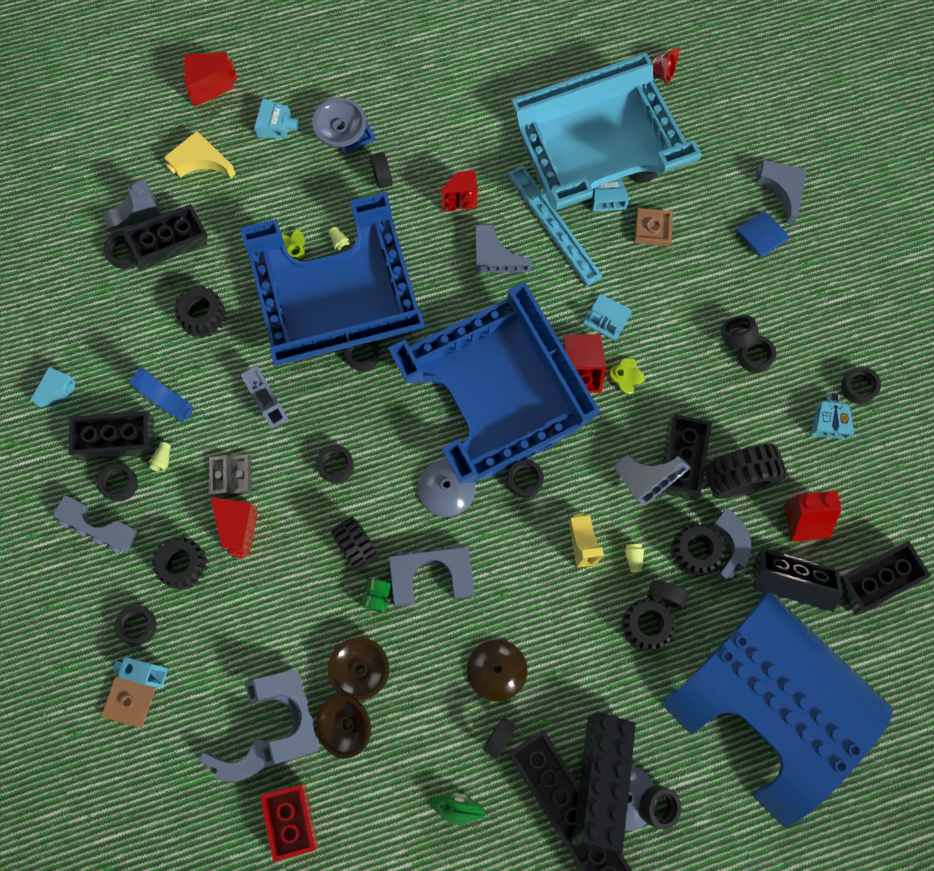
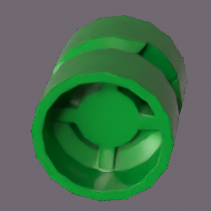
M368 578L364 589L367 594L363 595L360 607L385 613L388 604L386 597L390 596L392 584Z

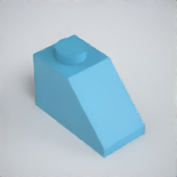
M49 367L30 401L41 408L66 399L74 390L76 381L69 375Z

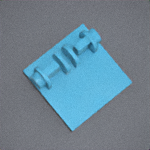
M600 294L594 306L588 312L583 324L616 341L633 310Z

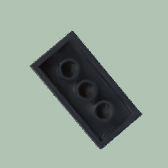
M191 204L121 230L122 240L139 271L207 245L208 234Z
M148 411L69 417V455L76 460L154 454V417Z
M673 414L669 420L662 464H666L679 456L687 462L690 469L660 494L694 501L701 496L712 421Z
M907 541L840 576L843 597L854 615H859L931 577V574L910 541Z
M764 547L760 548L753 564L754 589L778 595L781 598H788L801 604H808L821 610L834 612L843 595L838 569Z

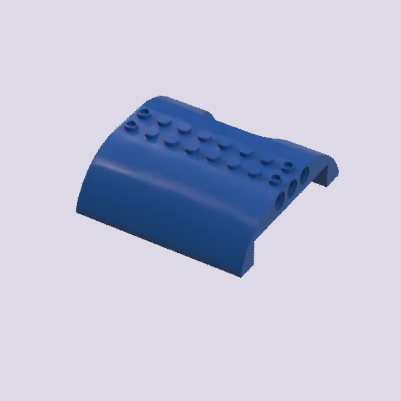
M386 192L350 200L357 228V238L354 246L346 252L311 261H298L288 253L277 219L240 228L243 242L249 255L271 344L269 348L274 367L425 328L422 313L418 309L399 244Z
M525 282L508 289L506 300L411 346L408 345L406 340H403L388 347L405 382L414 384L432 382L446 388L467 424L469 437L465 442L461 443L460 439L441 448L460 484L472 483L488 478L510 468L519 460H526L544 451L582 428L600 413L594 399Z
M765 592L756 601V607L685 683L668 695L661 705L690 734H693L712 718L722 713H732L742 718L776 752L780 760V770L773 781L766 780L752 796L783 827H787L818 807L844 781L881 737L891 720L893 708L774 594Z

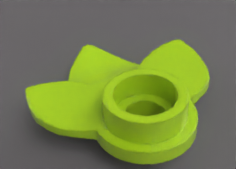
M296 229L291 237L282 235L288 253L298 261L303 259L305 255L303 248L305 237L303 233Z
M631 358L622 360L619 365L613 366L609 372L611 381L618 383L620 390L626 394H633V385H638L645 381L644 374L639 369H636L637 361Z

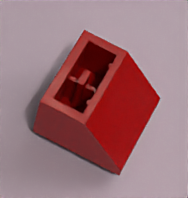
M475 170L457 172L441 190L442 211L470 210L477 207L478 186Z

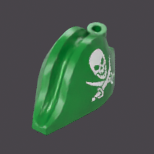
M462 792L449 793L431 800L430 807L446 821L454 825L466 824L485 816V809Z

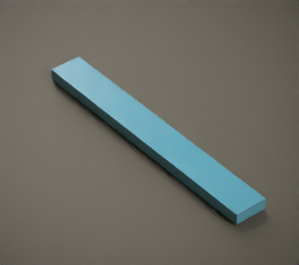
M522 165L509 172L508 178L586 287L601 279L602 274L556 210L551 207L546 196L525 167Z

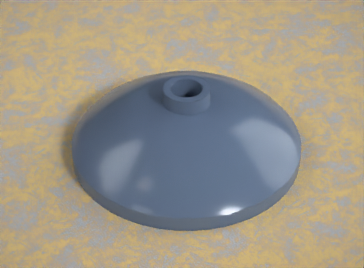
M333 98L325 101L316 109L312 125L315 135L324 144L332 147H345L355 143L363 135L366 128V117L363 109L356 102L347 98Z
M448 460L437 461L429 465L421 474L418 482V495L421 503L429 512L441 517H452L461 514L471 505L475 496V482L460 484ZM445 482H448L450 484V487L444 488L443 484Z
M635 766L631 767L629 787L631 801L628 802L625 831L636 830L646 824L640 814V801L644 792L651 786H654L650 777ZM657 800L654 805V812L656 810Z

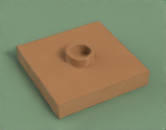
M637 208L634 243L670 247L673 211Z
M115 676L101 717L143 728L156 687L139 684Z

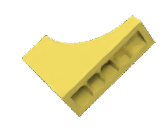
M198 131L164 157L167 162V169L172 174L176 173L180 178L189 172L200 169L220 171L229 178L236 174L232 164Z
M584 513L575 514L570 519L569 526L576 568L596 565L604 554L603 548H600L596 541L591 516H585Z

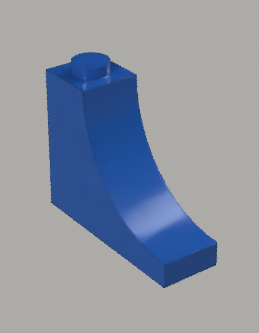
M140 367L129 381L130 385L145 401L179 422L183 423L191 416L192 405L160 383L144 368Z

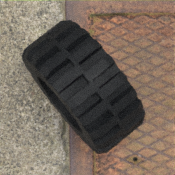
M769 443L746 447L720 456L706 464L704 470L712 495L717 499L737 497L767 488L785 479L787 474L778 447Z

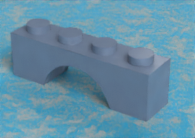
M64 495L52 515L58 519V524L66 528L70 525L75 528L74 532L84 537L86 534L93 536L91 538L92 541L100 545L105 542L109 544L108 549L118 554L120 551L128 552L139 532L118 521H114L109 526L103 528L92 527L88 520V507Z

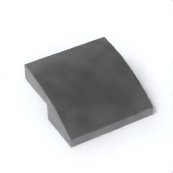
M251 455L209 457V495L224 496L252 493Z

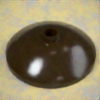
M362 637L348 639L338 645L330 656L328 662L329 681L340 695H349L358 701L369 699L378 694L385 686L389 676V660L383 648L376 642ZM358 666H362L364 668L363 672L360 674L356 672V668Z
M493 639L483 642L474 649L469 657L467 664L468 681L473 690L484 699L490 701L508 700L514 697L525 684L527 678L526 659L520 649L508 641ZM496 665L501 667L502 670L500 673L494 672V667Z
M341 694L330 697L321 705L317 713L316 730L321 744L330 754L338 758L348 759L359 755L367 747L371 737V721L367 710L356 698Z

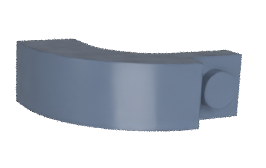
M257 365L240 373L271 429L289 420Z
M726 508L712 525L714 530L725 537L730 548L728 560L716 576L721 581L727 578L731 579L737 569L745 568L751 554V540L746 526L737 515Z
M256 738L247 756L236 763L227 762L208 752L202 753L199 761L203 762V767L214 772L217 769L214 778L218 780H245L255 776L265 768L260 746L269 742Z

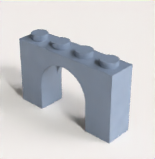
M464 545L452 546L453 549L445 550L444 547L434 548L432 552L415 550L413 554L405 555V552H397L393 554L394 556L389 557L395 607L415 605L413 578L416 571L428 563H438L448 569L452 577L454 599L474 597L469 547L464 548Z
M298 669L254 679L245 684L250 704L270 699L279 700L289 708L292 715V728L285 738L260 746L265 767L319 751L318 738L314 733L313 719L309 714L308 700L303 691L302 678L299 675Z

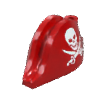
M679 47L660 53L651 61L653 64V76L661 79L665 84H668L674 76L680 52Z

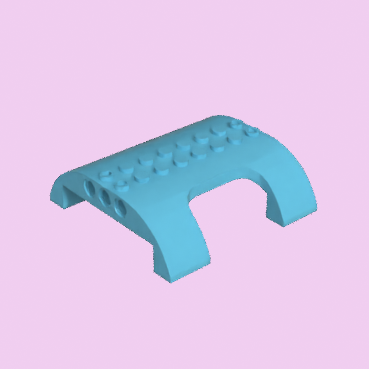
M647 53L511 99L527 154L544 194L554 210L592 198V189L610 181L642 171L662 174L697 162L701 158V152L694 140L686 142L653 81V64Z

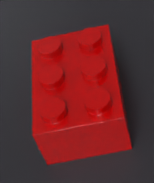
M306 783L260 795L273 862L313 852L319 848Z

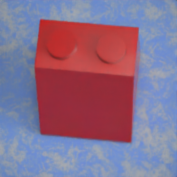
M227 52L184 55L185 87L193 106H198L235 88L234 81H237V73L234 70L233 60L229 59Z
M601 334L563 335V348L589 393H602L606 363Z
M838 490L797 494L784 504L790 541L820 540L831 537L841 513Z
M212 498L211 503L222 548L227 551V554L232 555V558L243 559L244 556L250 557L259 511L252 503Z

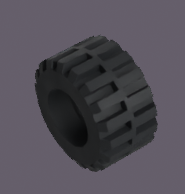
M195 286L193 290L188 288L185 294L181 293L179 295L181 299L176 300L178 306L174 307L175 316L188 334L191 333L194 337L198 335L200 338H204V335L210 337L212 332H215V334L219 332L218 328L223 327L222 321L225 322L226 310L216 292L214 293L210 288L206 289L205 286H201L200 289ZM200 306L210 307L205 316L192 318V313L196 308Z
M351 516L331 529V534L352 568L357 572L378 559L375 547L354 517Z
M693 523L692 525H687L674 537V542L671 544V548H673L671 556L675 557L673 561L675 564L678 563L680 565L678 567L680 570L685 569V573H693L696 576L699 574L704 575L721 563L720 561L724 558L722 553L725 551V546H722L724 540L723 538L719 539L720 533L718 531L714 532V527L711 525L706 527L705 523L700 525ZM697 539L705 544L707 557L704 560L696 559L689 553V540Z
M172 537V541L167 539L164 541V546L160 544L157 547L160 550L159 552H154L153 556L156 557V560H152V565L155 566L152 569L157 574V579L165 585L174 589L184 590L185 587L189 589L192 588V584L197 585L200 583L198 581L200 577L204 578L203 571H207L208 566L205 563L208 562V559L205 557V551L191 539ZM180 553H188L190 557L188 568L180 574H173L171 562L174 557Z
M647 597L637 600L624 612L625 615L622 617L623 625H621L622 630L625 632L623 635L629 639L628 642L631 645H635V648L643 649L644 651L655 650L671 640L670 638L675 633L673 631L676 627V623L673 622L675 616L674 614L671 615V608L666 607L665 602H659L657 598L649 599ZM642 613H650L658 620L659 629L655 635L647 636L640 631L638 617Z

